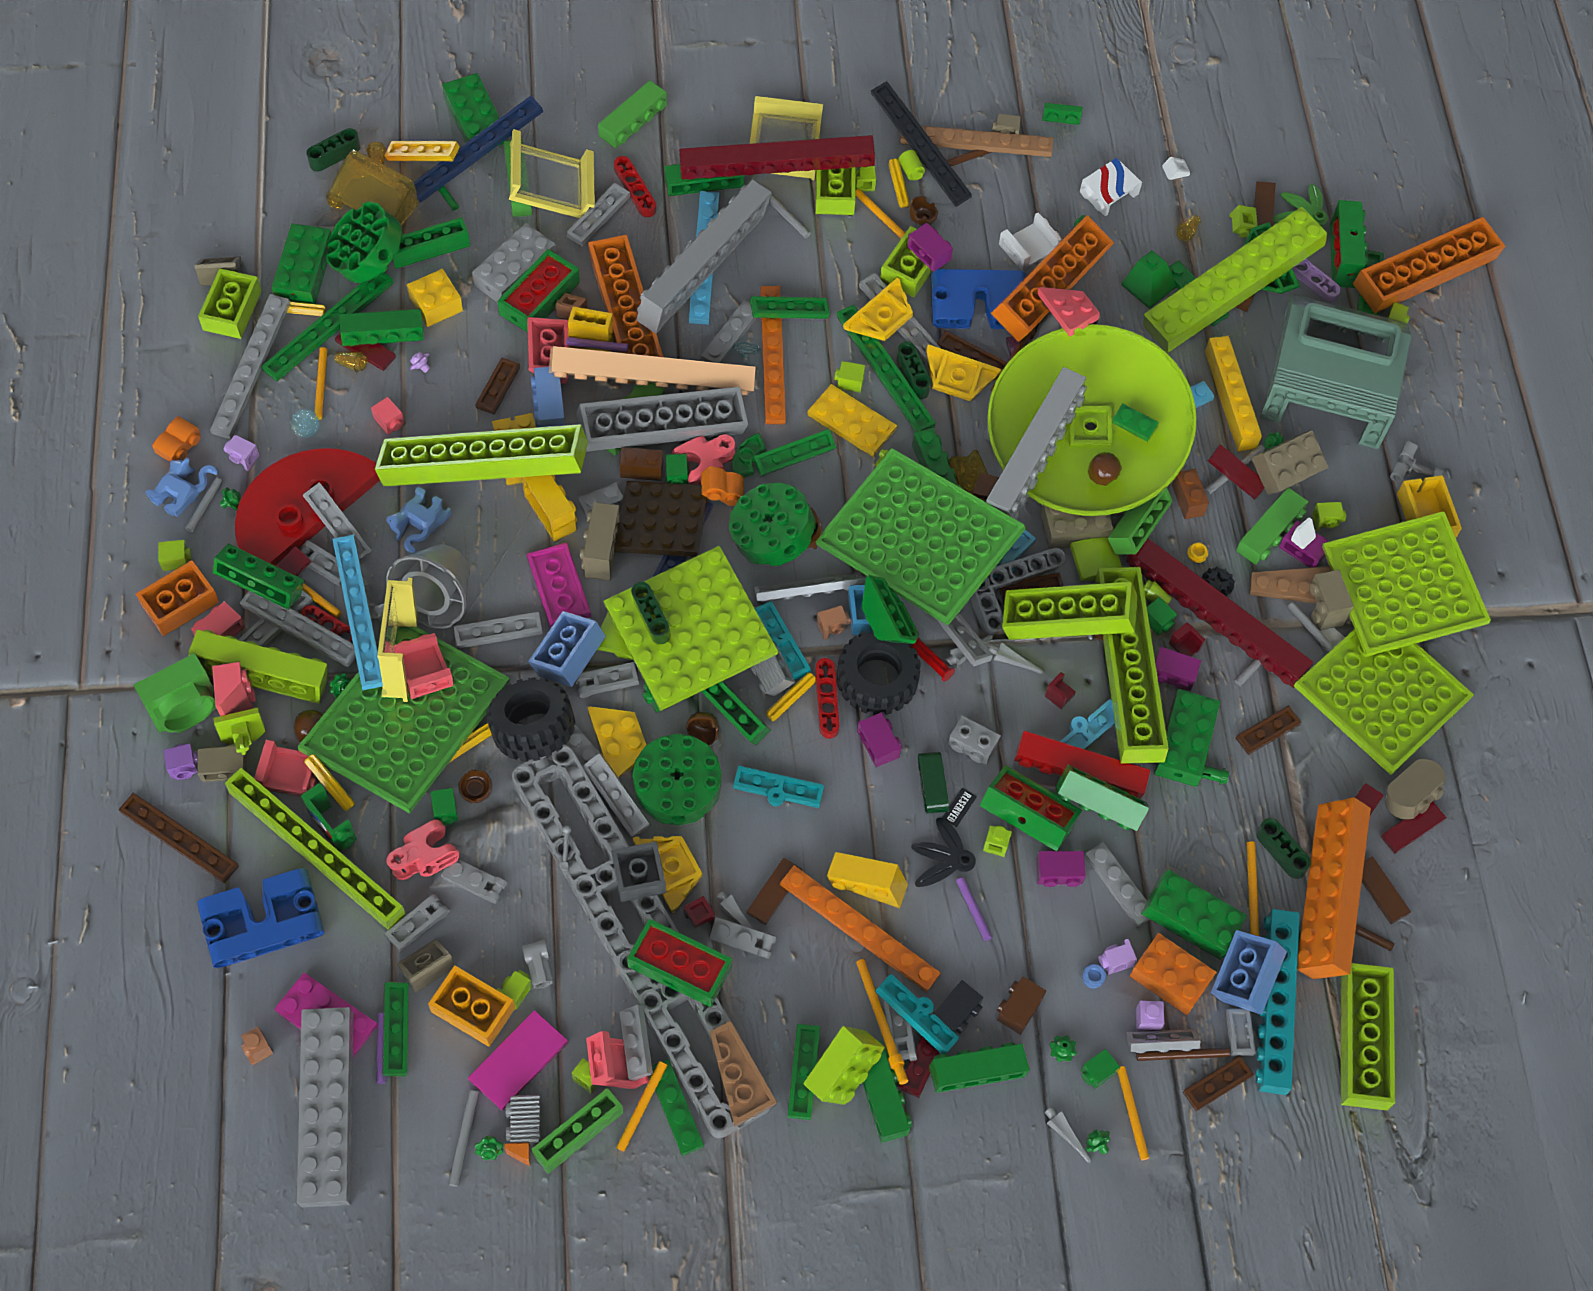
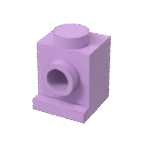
M234 435L224 446V452L228 453L229 459L236 464H243L244 469L247 471L250 470L260 456L256 444L237 435Z
M1129 939L1124 940L1121 946L1114 944L1107 947L1104 954L1098 957L1101 967L1106 969L1108 975L1131 968L1137 961Z

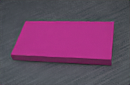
M567 542L526 554L550 628L562 611L584 618L591 617V611Z
M534 1010L468 1077V1080L503 1111L506 1108V1103H510V1097L517 1096L568 1044V1040Z

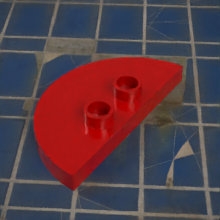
M321 448L291 454L273 463L252 481L241 498L235 518V536L238 548L274 566L277 565L295 546L298 549L301 548L306 540L309 541L326 527L303 497V494L320 482L343 512L380 481L375 471L376 462L355 452Z

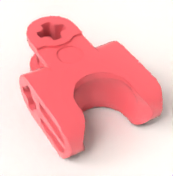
M720 435L709 442L704 436H699L676 447L672 454H687V462L693 461L699 464L698 468L689 473L688 483L701 485V472L706 468L715 466L725 470L723 464L733 460L735 441L729 435Z
M435 819L409 832L403 839L404 846L389 853L386 862L388 867L392 869L396 879L406 880L418 872L423 877H429L454 864L459 859L458 849L451 844L432 848L437 841L445 836L443 822Z

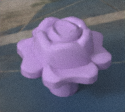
M416 353L410 359L412 363L410 369H421L424 373L430 369L427 364V357L430 354Z

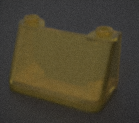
M352 150L346 156L326 194L327 203L335 209H341L346 204L357 210L365 202L379 203L387 212L394 215L401 225L418 206L415 185L408 177L356 150Z

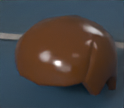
M918 196L911 200L909 216L918 225L923 226L926 223L931 225L937 220L938 210L934 202L930 204L926 201L925 196Z
M1109 452L1097 454L1089 464L1088 475L1095 484L1107 486L1110 482L1117 480L1122 469L1120 460Z
M306 710L299 713L295 718L293 726L296 739L302 742L323 714L315 710Z
M708 712L694 713L687 720V734L708 745H712L718 737V721L716 717Z
M472 769L465 773L458 783L459 793L464 800L470 803H481L488 799L492 792V780L485 771Z

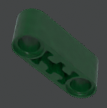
M347 128L309 147L306 154L310 168L313 171L319 172L356 154L360 150L358 133L352 128Z
M908 341L902 342L898 346L897 364L920 400L925 399L929 395L931 385L929 374L915 345Z
M637 582L631 590L634 604L653 642L665 644L671 637L669 624L649 584ZM640 593H647L645 597H638ZM649 606L652 613L655 615V619L653 620L650 613L647 611V607ZM657 629H664V630H665V631H664L663 633H661V634L655 633V631H656Z
M941 752L918 753V768L925 813L948 812L949 800Z
M1265 819L1257 830V839L1291 878H1302L1311 865L1309 856L1276 819ZM1264 829H1270L1273 834H1268ZM1294 862L1299 863L1302 866V869L1297 868L1294 865Z

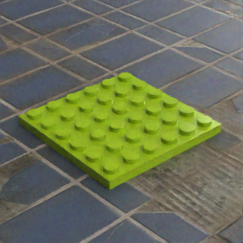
M1444 511L1323 543L1322 548L1331 571H1340L1354 607L1349 616L1366 657L1483 626L1491 621Z
M720 546L644 581L651 587L669 624L671 637L665 644H656L651 639L634 604L631 592L632 587L603 601L660 711L778 654L775 644ZM640 593L638 597H645L647 593ZM650 606L647 607V611L650 613L652 620L655 619V615L652 613ZM657 629V630L655 631V633L661 634V633H663L665 630H664V629Z
M1355 629L1294 684V687L1390 775L1404 764L1474 696L1470 690L1417 643L1366 657Z

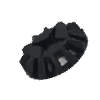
M1218 566L1212 569L1209 568L1202 575V579L1225 596L1231 594L1234 589L1235 581L1233 580V574H1229L1226 568L1219 569ZM1217 576L1220 581H1223L1220 587H1218L1215 581Z

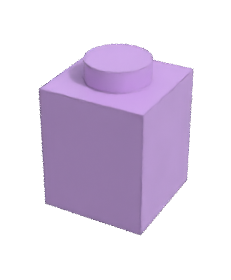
M1140 1001L1135 1009L1136 1031H1160L1164 1025L1163 1002Z

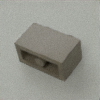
M229 744L227 747L207 746L204 749H198V776L202 782L228 780L240 768L247 772V753L245 755H242L241 752L237 753L235 744Z

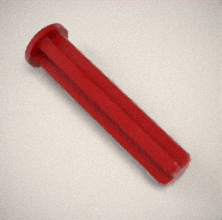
M919 637L911 645V648L916 649L918 655L942 677L941 680L943 682L947 681L954 674L955 669L953 667L950 668Z

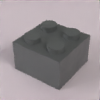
M657 841L611 850L621 902L666 893V883Z

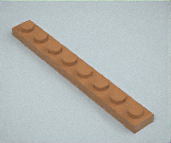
M921 126L936 147L1052 157L1054 137ZM901 134L900 144H908Z

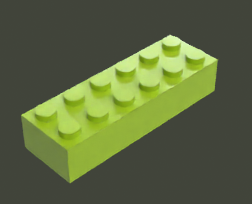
M1132 582L1006 590L1002 628L1009 640L1135 632L1137 593Z
M196 630L188 652L189 656L194 653L196 654L209 676H213L212 666L240 662L242 669L247 670L248 679L251 680L252 687L320 704L327 684V663L320 659H308L298 653L289 654L281 652L275 647H262L252 641H239L233 636L224 637L216 635V633L210 630Z
M1352 963L1350 975L1341 976V1105L1389 1110L1395 1104L1394 968Z

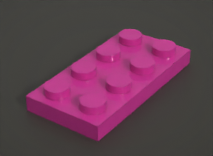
M306 973L300 976L274 1008L276 1013L301 1030L302 1010L350 1007L354 1014L353 1057L378 1027L375 1021Z

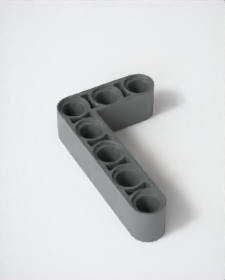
M1052 548L996 566L981 584V588H978L970 598L981 630L987 635H994L1002 629L1003 615L994 590L1055 571L1065 562V553L1059 548ZM1050 556H1054L1057 563H1053L1050 560ZM1031 562H1035L1038 565V570L1031 566ZM1012 568H1016L1019 571V576L1013 574ZM993 574L1000 577V582L994 580ZM981 600L987 601L989 608L983 607ZM989 619L995 621L996 628L989 625Z

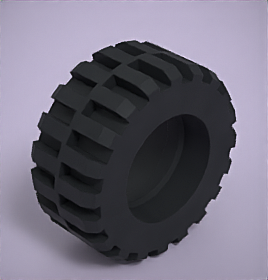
M873 630L868 634L866 631L859 633V638L856 636L852 637L849 640V644H845L842 654L838 660L837 685L839 690L842 691L843 698L846 701L850 699L852 707L857 708L858 706L861 708L860 712L866 714L868 711H871L873 715H877L880 712H884L887 715L892 714L893 709L896 711L901 710L904 703L908 704L912 700V696L915 695L918 687L921 664L917 658L918 653L916 649H911L912 644L878 640L874 636ZM882 660L891 664L897 670L899 676L891 683L878 685L865 680L860 675L858 668L868 661Z
M531 677L524 681L523 679L517 680L515 684H508L503 691L500 690L496 694V699H492L487 710V722L496 747L504 755L515 760L520 758L521 761H528L529 759L537 761L541 757L546 756L548 758L552 756L553 752H559L563 748V744L568 743L571 739L570 736L573 735L575 730V716L566 691L554 681L548 682V679L545 678L537 680L535 677ZM545 714L543 718L534 723L517 724L527 716Z

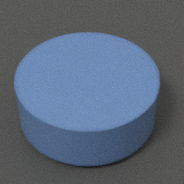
M1097 964L1088 965L1082 974L1084 984L1093 989L1101 987L1106 979L1105 970Z

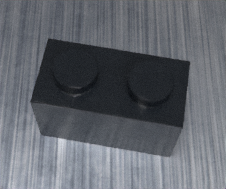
M961 980L933 1014L943 1021L955 1034H961L969 1024L966 1021L971 1016L975 1018L982 1010L983 1006L981 1003L984 997Z

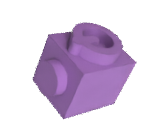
M178 744L173 748L163 750L166 769L171 779H188L198 772V751H194L191 744Z

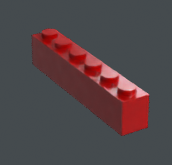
M1023 731L1020 736L1014 761L1018 762L1022 767H1035L1040 769L1042 773H1054L1062 776L1067 764L1140 799L1145 794L1150 769L1130 763L1121 764L1120 760L1027 731Z

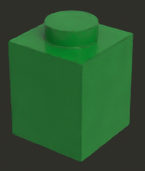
M687 454L666 455L667 483L688 484Z
M1160 597L1147 607L1149 626L1158 636L1164 631L1169 632L1176 623L1174 621L1177 613Z
M453 788L430 791L434 818L443 822L444 825H450L454 821H459Z
M1104 1049L1083 1065L1081 1076L1089 1086L1092 1085L1096 1089L1116 1075L1120 1066L1107 1049Z

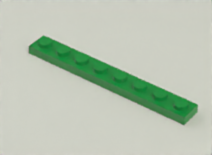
M384 272L369 281L360 283L261 366L262 370L278 382L340 330L339 314L360 313L394 284L393 279Z
M855 305L838 311L837 318L843 325L858 312V309ZM847 331L914 431L918 432L935 428L936 422L880 341L876 338Z

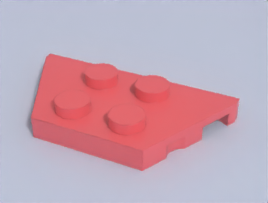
M1044 287L1038 289L1039 297L1068 336L1074 335L1077 328L1084 329L1088 324L1099 320L1100 312L1083 291Z

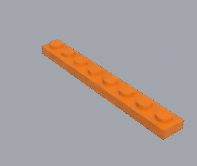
M761 286L760 295L765 297H781L780 286ZM761 318L765 424H786L782 318Z
M795 865L780 882L783 888L926 993L940 976L941 972Z

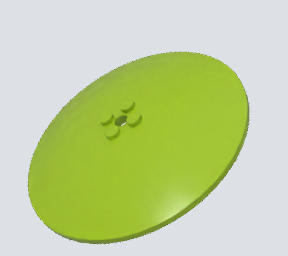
M1089 324L1084 329L1079 327L1072 336H1068L1062 328L1032 341L1008 362L994 385L988 407L990 443L1002 470L1005 469L1063 367L1086 377L1085 386H1087L1082 406L1075 409L1076 415L1071 424L1067 423L1065 427L1067 430L1063 439H1058L1055 444L1057 449L1052 457L1048 456L1046 460L1048 464L1043 473L1039 472L1035 488L1033 490L1030 489L1027 493L1030 498L1038 503L1064 513L1083 516L1120 513L1142 505L1157 496L1168 487L1184 467L1191 452L1196 432V407L1193 394L1187 379L1175 361L1164 350L1145 337L1122 328L1107 325ZM1122 403L1159 422L1157 429L1148 442L1112 423V419ZM1091 422L1097 427L1094 430H1088L1085 425ZM1102 452L1114 454L1120 460L1122 466L1117 480L1110 482L1107 486L1095 484L1088 475L1091 460Z

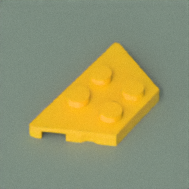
M897 277L847 320L843 324V328L850 332L883 341L888 339L913 317V311L907 302L905 292L902 290L900 279Z
M929 344L926 348L932 389L970 402L1001 371L1000 368Z
M587 707L602 755L619 778L626 771L629 772L634 767L636 758L646 746L636 714L630 711Z
M653 836V839L632 838L634 845L657 841L666 883V893L661 895L671 914L675 913L703 877V873L683 837L671 836L664 838L663 836Z

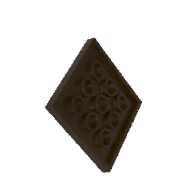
M627 481L618 531L615 537L616 541L614 542V552L687 557L698 556L708 498L702 495V485Z

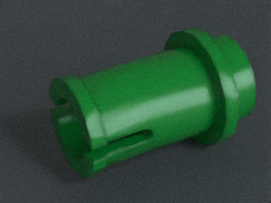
M1204 766L1202 778L1219 782V785H1222V783L1227 784L1229 771H1226V768L1222 770Z

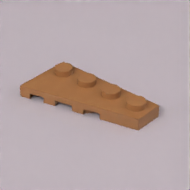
M1327 566L1252 572L1249 595L1317 604L1315 596H1312L1310 592V584L1316 574L1331 572V568Z
M729 1021L710 1031L734 1127L773 1107L777 1104V1101L732 1022Z

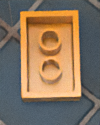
M455 965L428 1003L431 1013L488 1047L491 1046L515 1010L513 999Z

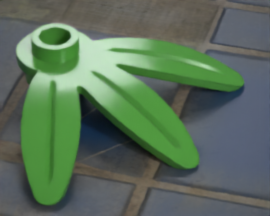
M1309 185L1308 195L1310 203L1296 194L1281 193V197L1297 209L1303 207L1321 227L1327 223L1328 215L1322 210L1323 196L1316 185ZM1287 211L1273 216V223L1280 222L1294 211Z

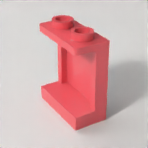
M435 633L424 634L419 638L402 641L393 646L394 653L403 654L408 692L411 699L453 686L452 673L450 668L446 666Z
M265 741L254 779L268 791L301 796L317 785V778H315L313 772L304 762L309 756L297 750L276 747L275 741Z
M601 1031L586 1038L591 1083L593 1085L635 1089L649 1082V1076L635 1081L628 1079L623 1039L610 1038L607 1031Z

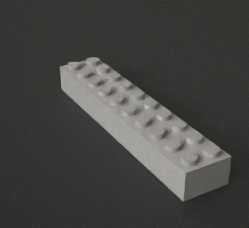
M754 180L748 185L745 184L741 188L737 197L733 196L728 206L720 210L716 219L712 218L707 228L698 233L696 240L689 242L683 254L679 253L674 263L665 268L663 275L655 278L649 290L645 289L640 296L641 303L637 308L638 316L636 321L657 333L764 218L772 192Z

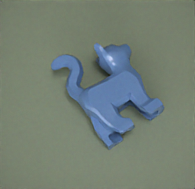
M188 458L177 461L171 460L169 472L161 477L154 490L148 489L145 493L150 501L157 506L161 505L169 496L173 498V502L166 504L164 509L171 516L175 515L178 517L189 504L195 502L199 493L205 489L207 485L206 474H218V469L215 466L207 465L201 468L198 474L199 484L193 485L183 480L195 472V469L189 466L190 460Z
M420 487L416 488L415 497L405 503L400 512L388 516L386 520L391 530L396 533L398 541L401 539L408 524L422 531L421 534H413L404 541V548L410 553L417 551L412 543L426 540L452 514L449 507L447 509L442 508V499L437 496L432 498V505L429 508L425 507L426 498L424 496L426 490Z

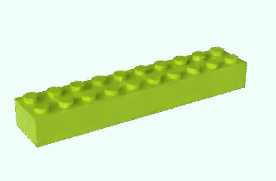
M1300 207L1146 312L1143 318V326L1161 347L1169 353L1324 247L1327 232L1303 207Z
M581 424L389 438L383 441L375 471L383 486L581 473L588 440Z
M1141 567L1098 568L1095 584L1132 582L1137 593L1135 632L1102 634L1120 763L1165 762L1169 748Z

